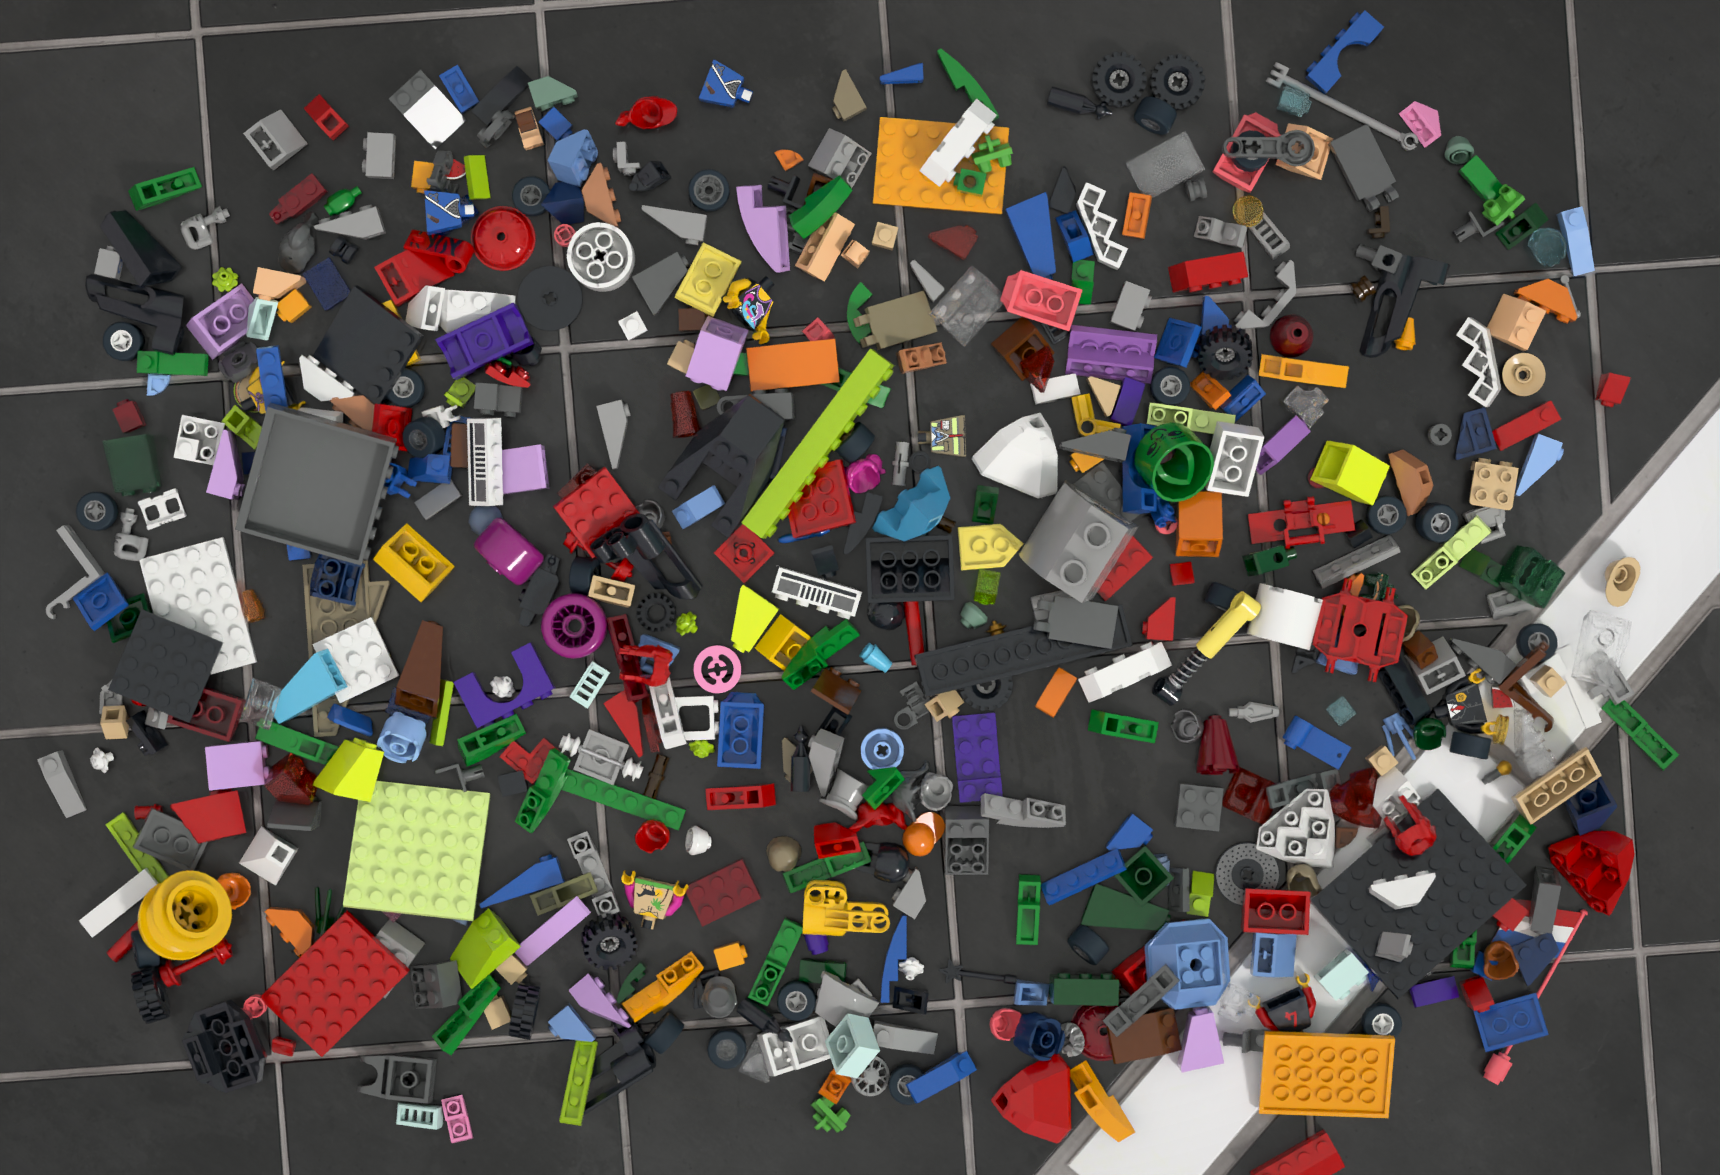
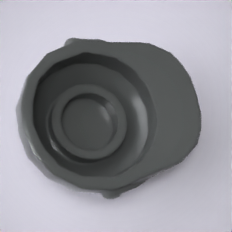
M716 976L709 979L706 983L701 1002L707 1014L715 1018H724L734 1010L735 1005H737V997L732 980L727 977Z

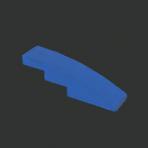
M906 914L901 915L886 954L882 974L881 1003H889V981H898V959H907Z

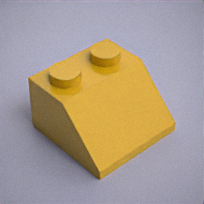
M780 614L756 645L755 649L785 671L793 657L812 637Z

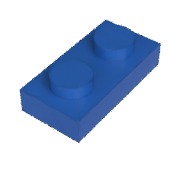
M458 65L439 75L461 113L466 112L480 102Z

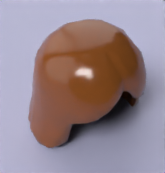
M1494 941L1486 947L1483 954V970L1488 978L1503 980L1513 977L1518 972L1519 963L1509 943ZM1489 960H1490V961H1498V964H1497V965H1491V963L1489 962Z

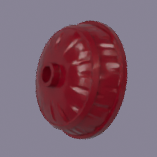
M1080 1005L1075 1010L1071 1022L1076 1024L1083 1033L1084 1049L1081 1053L1087 1058L1096 1061L1113 1059L1108 1032L1105 1035H1101L1099 1031L1103 1027L1107 1028L1102 1020L1118 1006Z

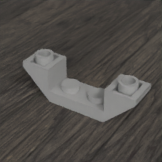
M1289 260L1287 263L1283 261L1275 270L1278 273L1275 279L1285 286L1287 290L1282 289L1274 298L1277 302L1273 307L1267 306L1261 314L1262 320L1250 310H1247L1245 313L1241 311L1233 320L1236 322L1234 325L1236 330L1240 328L1244 330L1268 327L1297 292L1294 262L1292 260Z
M588 831L568 838L567 841L574 858L579 863L582 873L591 872L598 892L592 894V902L598 916L602 915V918H605L606 914L611 913L612 915L619 912L620 909L613 887Z

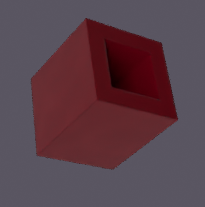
M125 399L118 402L117 407L112 409L123 433L128 434L146 426L136 401Z

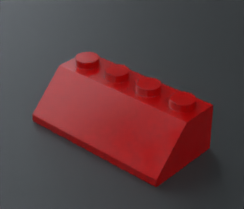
M1323 1129L1256 1167L1249 1173L1250 1175H1332L1343 1169L1345 1165L1328 1134Z

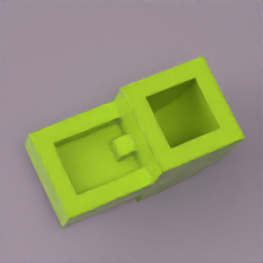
M234 405L221 422L225 423L230 430L256 450L262 426L249 414Z

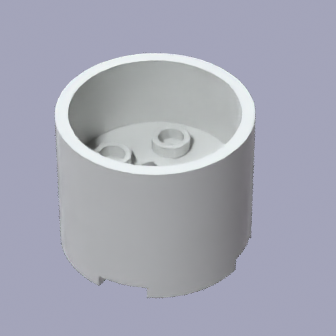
M596 222L580 228L573 235L567 250V262L572 274L585 287L594 291L606 292L619 288L630 278L635 266V253L632 244L620 229L607 223ZM598 251L602 254L606 252L602 262L599 259L595 260Z
M1260 583L1255 600L1261 604V609L1258 615L1249 622L1246 634L1310 650L1323 600Z

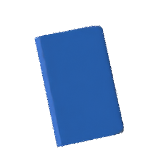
M1247 375L1229 391L1231 396L1219 407L1226 414L1236 415V422L1266 393L1254 378Z
M338 704L332 705L327 716L329 720L366 736H372L373 729L370 717Z

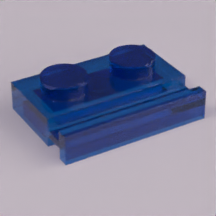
M331 258L325 259L303 273V276L325 311L345 300L351 292Z

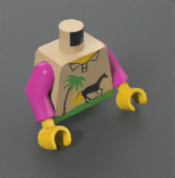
M624 870L621 880L624 883L625 894L630 907L634 909V913L643 915L642 928L654 929L656 918L665 919L666 916H672L682 905L688 884L681 888L678 885L679 881L676 884H671L640 876L635 878V871H632L631 876H627Z

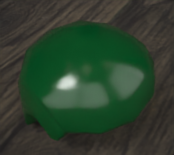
M1424 718L1413 728L1414 742L1416 747L1421 750L1437 749L1441 746L1442 738H1446L1445 725L1436 718Z

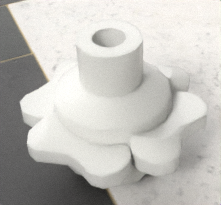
M495 676L490 682L493 687V693L500 698H510L515 692L513 682L507 676Z
M98 747L95 748L90 758L93 768L101 770L103 773H106L108 770L109 761L114 760L111 752L105 754Z
M910 957L903 962H899L898 970L906 975V979L913 980L914 976L923 973L924 965L920 964L919 960L914 957Z

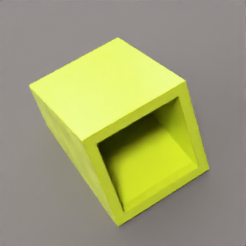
M1326 441L1310 480L1359 503L1374 505L1382 483L1386 478L1389 465L1355 445Z
M742 585L740 588L731 640L735 642L733 647L742 653L745 650L751 651L779 610V608L746 585Z
M354 738L353 741L345 739L317 776L313 786L333 795L371 802L384 752L376 749V744L369 743L366 740Z

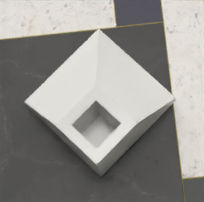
M182 415L174 458L214 465L225 423Z
M1395 766L1377 779L1373 807L1383 821L1386 816H1389L1397 825L1409 814L1398 798L1399 796L1404 795L1409 803H1414L1417 807L1423 801L1408 779Z
M261 826L239 864L272 884L277 885L299 848Z

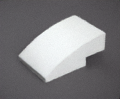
M821 1016L780 1027L790 1032L793 1042H782L778 1039L777 1034L763 1032L757 1034L769 1076H777L830 1059L825 1043L829 1032L825 1019Z

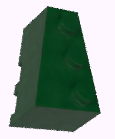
M1070 973L1049 974V1000L1053 1005L1118 1006L1119 979L1113 977L1114 974L1102 973L1100 977L1092 976L1091 973H1079V975H1070Z

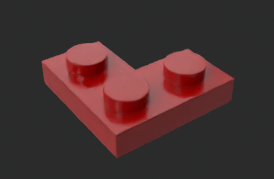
M544 737L535 749L529 753L516 741H513L500 755V758L514 770H522L525 779L533 785L540 774L549 751L556 747Z

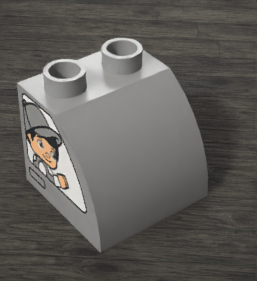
M1065 480L1020 551L1019 556L1045 580L1083 603L1095 597L1139 526Z

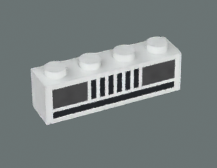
M501 418L467 419L469 505L471 506L503 505Z
M780 567L772 590L773 593H776L775 598L785 601L788 600V597L796 599V604L808 607L809 603L817 605L816 610L825 613H829L830 610L837 611V616L850 619V616L855 617L862 594L861 591Z

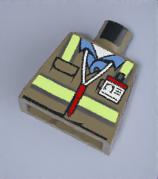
M965 415L931 421L930 431H917L918 444H931V453L966 457Z

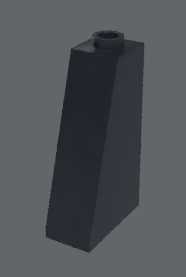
M127 210L111 211L105 216V220L100 227L140 287L170 282L182 269L181 265Z

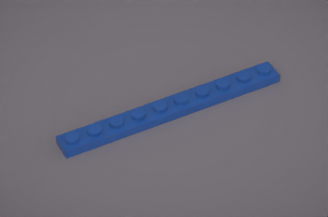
M279 345L257 348L256 353L265 411L270 402L288 407ZM287 545L289 561L311 558V551Z

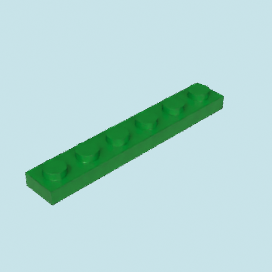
M567 768L566 774L568 777L561 790L647 820L661 821L667 827L679 831L686 809L617 785H611Z

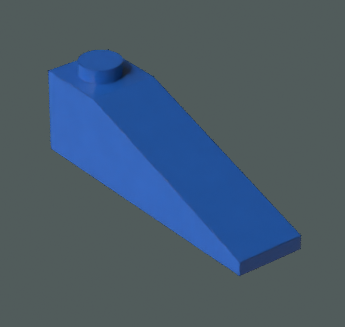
M549 854L540 857V862L535 863L480 903V907H487L564 883L565 879L558 856L552 858V855Z

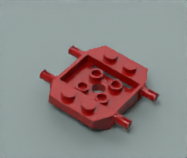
M1344 578L1340 593L1322 598L1323 602L1312 645L1326 656L1325 672L1329 671L1331 664L1330 673H1334L1335 662L1337 659L1369 665L1370 671L1367 680L1371 681L1372 674L1374 673L1372 682H1377L1378 670L1381 667L1395 664L1399 661L1408 615L1393 602L1395 588H1392L1391 595L1389 596L1390 587H1387L1385 599L1378 601L1351 595L1350 591L1353 580L1349 579L1348 587H1346L1348 579ZM1343 605H1346L1338 647H1334ZM1386 613L1378 654L1375 656L1374 652L1382 614ZM1357 624H1363L1366 627V634L1359 637L1354 634V627Z

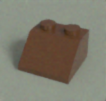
M1021 317L991 343L1002 359L1022 381L1055 353L1038 329L1025 317Z

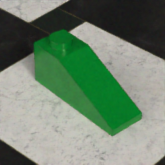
M192 167L135 184L128 192L135 210L138 211L200 189L202 186L195 168Z
M1092 709L1088 731L1155 743L1159 722Z
M517 714L457 739L458 750L468 767L490 757L526 734Z
M1519 814L1493 846V849L1508 864L1537 827L1530 824Z

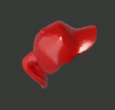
M658 96L643 97L634 103L631 110L621 112L615 124L626 126L631 122L642 129L658 128L671 123L675 119L677 107L670 100Z
M865 802L858 806L856 810L857 821L848 828L856 833L862 827L869 828L872 825L885 826L895 823L903 830L907 829L903 812L896 808L893 803L884 804L882 802L874 810Z

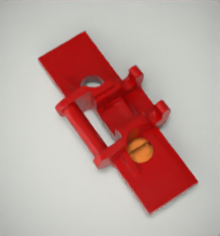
M1313 496L1307 497V500L1291 502L1290 500H1284L1283 510L1248 514L1252 544L1284 540L1286 549H1289L1290 546L1317 542L1325 544V534L1355 530L1351 500L1315 505ZM1278 519L1284 520L1286 523L1285 530H1275L1274 522ZM1316 527L1318 534L1290 538L1288 533L1290 530Z

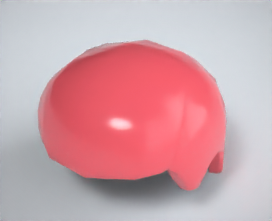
M1002 1008L996 1011L990 1019L991 1033L995 1038L1010 1041L1011 1038L1015 1037V1030L1022 1016L1021 1013L1011 1008Z

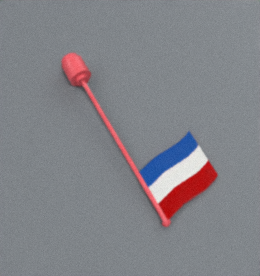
M1516 900L1529 912L1514 931L1508 929L1505 932L1499 927L1491 942L1505 941L1510 946H1514L1540 935L1530 930L1529 914L1531 901ZM1557 909L1552 934L1559 952L1554 957L1556 959L1537 992L1538 999L1584 916L1588 915L1587 910L1582 909L1580 912ZM1508 1046L1504 1053L1499 1052L1498 1055L1493 1053L1484 1069V1078L1499 1085L1500 1081L1503 1082L1512 1066V1063L1509 1062L1511 1058L1507 1056L1512 1046Z

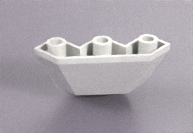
M1041 413L1022 417L1002 428L972 457L982 476L1036 498L1057 493L1058 454L1051 429Z
M1305 789L1290 804H1287L1259 827L1256 849L1286 862L1307 864L1311 867L1332 868L1335 852V822L1328 790Z

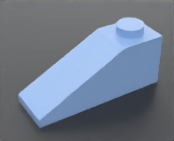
M1583 207L1558 213L1557 218L1573 277L1595 271Z
M1541 434L1534 435L1516 483L1514 496H1520L1556 463V460L1560 461L1564 451L1561 448L1562 442Z

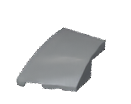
M825 971L821 973L822 984L821 988H818L817 991L818 997L815 1001L814 1011L835 1027H837L847 1013L869 1018L878 1006L879 1002L876 998L861 993L857 987L842 982L836 975Z

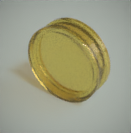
M1249 195L1239 198L1233 206L1234 219L1238 224L1246 227L1257 225L1263 217L1261 201Z
M1499 714L1496 719L1497 724L1494 726L1493 732L1497 731V733L1493 734V744L1503 745L1508 732L1509 716Z

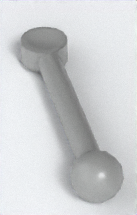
M1563 275L1560 278V282L1564 284L1566 288H1568L1574 309L1577 314V318H1579L1581 316V313L1579 310H1577L1576 304L1574 302L1568 284L1569 277L1567 275Z

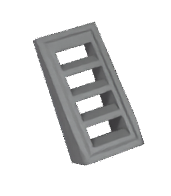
M1263 211L1246 224L1272 260H1275L1290 248L1288 240ZM1265 221L1266 224H1264L1258 230L1255 229L1257 225ZM1270 228L1271 230L1268 233H1266L1263 237L1260 235L1265 230ZM1272 236H1276V238L1273 239L1271 242H1266ZM1280 242L1281 244L1273 250L1272 248Z
M912 260L910 265L930 300L934 302L944 292V287L921 265Z

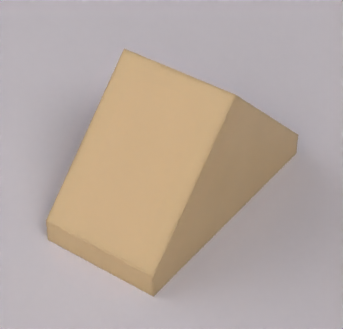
M1092 376L1087 378L1086 380L1105 417L1110 416L1120 385Z

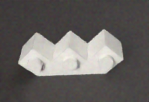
M976 99L919 171L939 187L945 180L949 183L956 174L954 169L964 156L968 159L976 149L973 145L983 133L987 135L995 124L992 121L997 115Z
M1086 182L1076 203L1077 209L1097 261L1118 270L1128 248L1108 240L1117 219L1097 211L1106 191Z
M1468 317L1456 335L1474 347L1462 366L1480 377L1468 396L1483 406L1490 407L1501 390L1489 328L1474 318Z
M1152 641L1140 646L1141 651L1125 657L1122 654L1113 658L1114 663L1098 670L1095 666L1084 671L1086 675L1078 680L1088 702L1103 698L1114 691L1132 685L1143 678L1152 676L1172 666L1162 642L1154 645Z

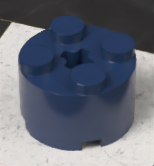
M1033 1012L1023 1014L1020 1017L1013 1043L1022 1053L1040 1061H1048L1052 1059L1050 1057L1061 1051L1065 1041V1033L1061 1029L1060 1022L1041 1013Z

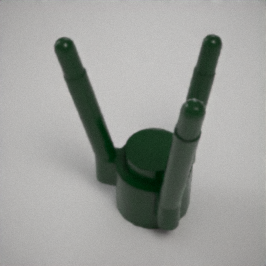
M316 887V933L323 935L343 915L346 907H343L342 904L334 921V917L329 916L332 890L328 889L324 915H321L319 887Z

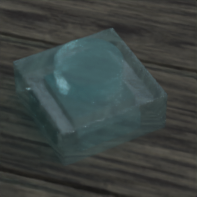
M1343 696L1326 709L1339 727L1357 714Z

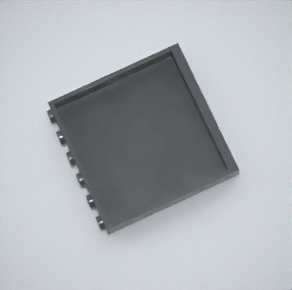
M270 402L266 410L235 530L362 565L363 561L368 560L371 548L368 547L370 539L374 540L377 528L373 527L375 519H380L383 507H379L381 499L385 500L388 487L384 485L386 478L390 479L394 467L390 466L392 458L396 459L399 446L396 445L397 439Z

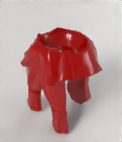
M623 645V648L619 649V654L654 659L652 675L620 672V679L639 683L643 682L652 687H658L667 683L671 674L669 663L673 660V653L669 649L660 645L657 647L653 645L640 647L636 645Z
M1402 795L1398 798L1408 810L1416 825L1401 833L1391 817L1386 816L1384 823L1391 830L1395 843L1402 852L1411 856L1420 855L1427 848L1433 846L1437 838L1436 828L1431 826L1430 820L1422 815L1414 803H1409L1406 797Z

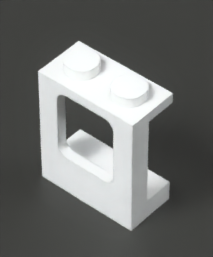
M714 695L675 697L678 711L681 706L707 705L709 707L710 729L708 731L684 732L685 739H715V735L719 734V722H715V713H719L718 700H714Z

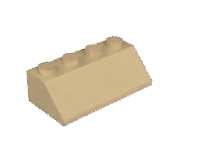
M1583 747L1517 792L1511 799L1523 817L1530 824H1533L1602 775L1588 748Z

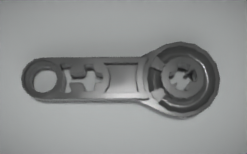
M1292 130L1278 137H1230L1222 144V152L1228 158H1273L1292 166L1305 165L1312 159L1315 151L1314 141L1309 134L1301 130ZM1228 142H1235L1237 144L1238 151L1232 154L1227 151L1226 146ZM1242 142H1245L1244 146H1250L1253 142L1255 146H1259L1255 153H1253L1252 149H1245L1244 154L1241 153L1243 149ZM1295 143H1299L1298 146H1302V150L1298 154L1294 153L1295 150L1292 151L1291 148Z

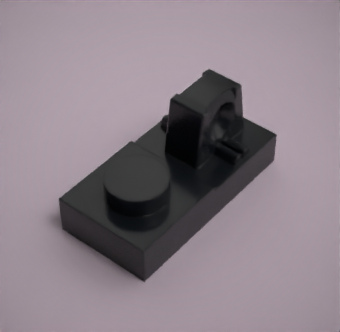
M142 710L131 716L126 722L141 740L137 746L145 756L149 753L153 755L168 744L156 727L145 724L147 715Z

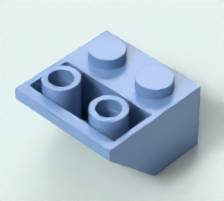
M584 129L557 141L547 161L557 180L581 187L583 181L589 176V168L592 162H595L598 150L589 131Z
M1253 932L1250 974L1252 976L1274 978L1293 977L1297 934Z

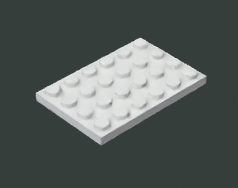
M224 537L139 560L153 614L224 642L211 674L257 662Z

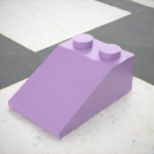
M240 284L192 317L186 325L212 360L246 336L249 305L254 299L243 284Z
M223 429L206 493L238 500L239 496H243L246 485L243 484L244 477L234 432Z

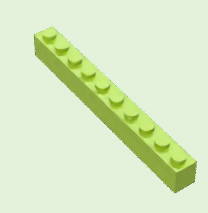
M873 349L867 352L741 522L760 538H767V536L770 538L778 528L776 524L780 519L784 520L790 512V509H788L793 502L796 503L802 497V489L806 484L809 486L816 477L814 474L819 467H824L829 460L828 454L831 450L835 451L841 444L842 440L840 438L842 435L850 432L855 425L854 419L857 415L861 416L867 409L866 403L870 398L874 399L881 389L879 386L883 380L887 381L894 372L892 370L894 364Z

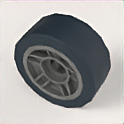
M712 169L696 173L688 187L689 196L693 204L707 212L722 208L728 201L730 194L726 178L720 172ZM707 186L713 188L712 194L705 193Z

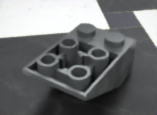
M946 806L945 875L988 874L989 818L981 816V806Z

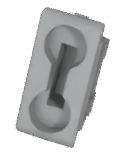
M1481 506L1462 514L1466 523L1478 515L1489 528L1493 526L1496 528L1495 531H1492L1480 541L1481 544L1506 536L1503 529L1505 510Z

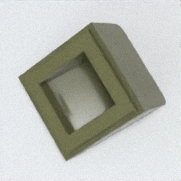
M707 384L693 391L702 411L716 405L720 400L716 389H713L711 385Z

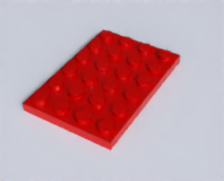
M347 910L260 998L316 1053L323 1057L410 969Z

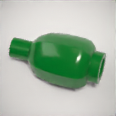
M358 186L351 190L341 189L327 198V204L324 207L330 216L334 214L339 215L348 210L354 204L355 197L362 192Z

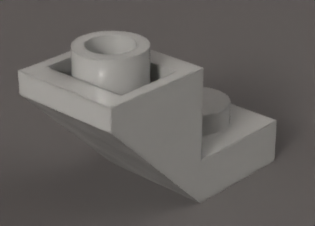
M1199 216L1194 237L1226 246L1242 248L1247 227L1226 223L1216 218Z

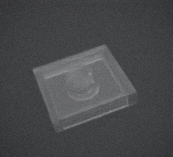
M252 678L240 719L269 730L282 688L260 679Z

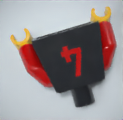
M1304 973L1306 977L1305 983H1301L1297 975L1296 983L1300 985L1299 987L1263 1002L1264 1007H1261L1260 997L1254 994L1258 999L1256 1005H1252L1249 999L1247 1000L1248 1005L1256 1009L1255 1014L1265 1028L1276 1032H1304V1029L1311 1026L1310 1018L1314 1016L1316 1000L1312 988L1308 986L1310 981L1308 974Z

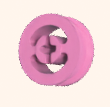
M714 645L705 648L699 653L694 663V676L697 683L711 693H723L732 689L737 684L741 675V664L738 656L725 646ZM723 654L732 661L733 675L727 682H723L722 678L726 675L727 670L720 671V675H716L715 672H709V675L716 679V683L711 684L702 675V663L708 656H712L713 661L709 663L708 669L714 668L715 663H719L720 667L726 666L725 662L719 659V655Z

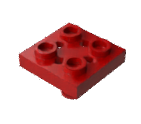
M742 524L714 554L745 583L774 552L753 531ZM735 542H738V544H735L736 547L740 545L737 549L734 548ZM736 557L740 560V561H738L737 559L735 560V562H738V564H735V563H734V558H736Z

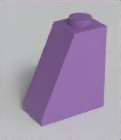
M1297 415L1262 445L1256 466V471L1260 475L1277 464L1311 432L1307 428L1306 423L1299 419Z

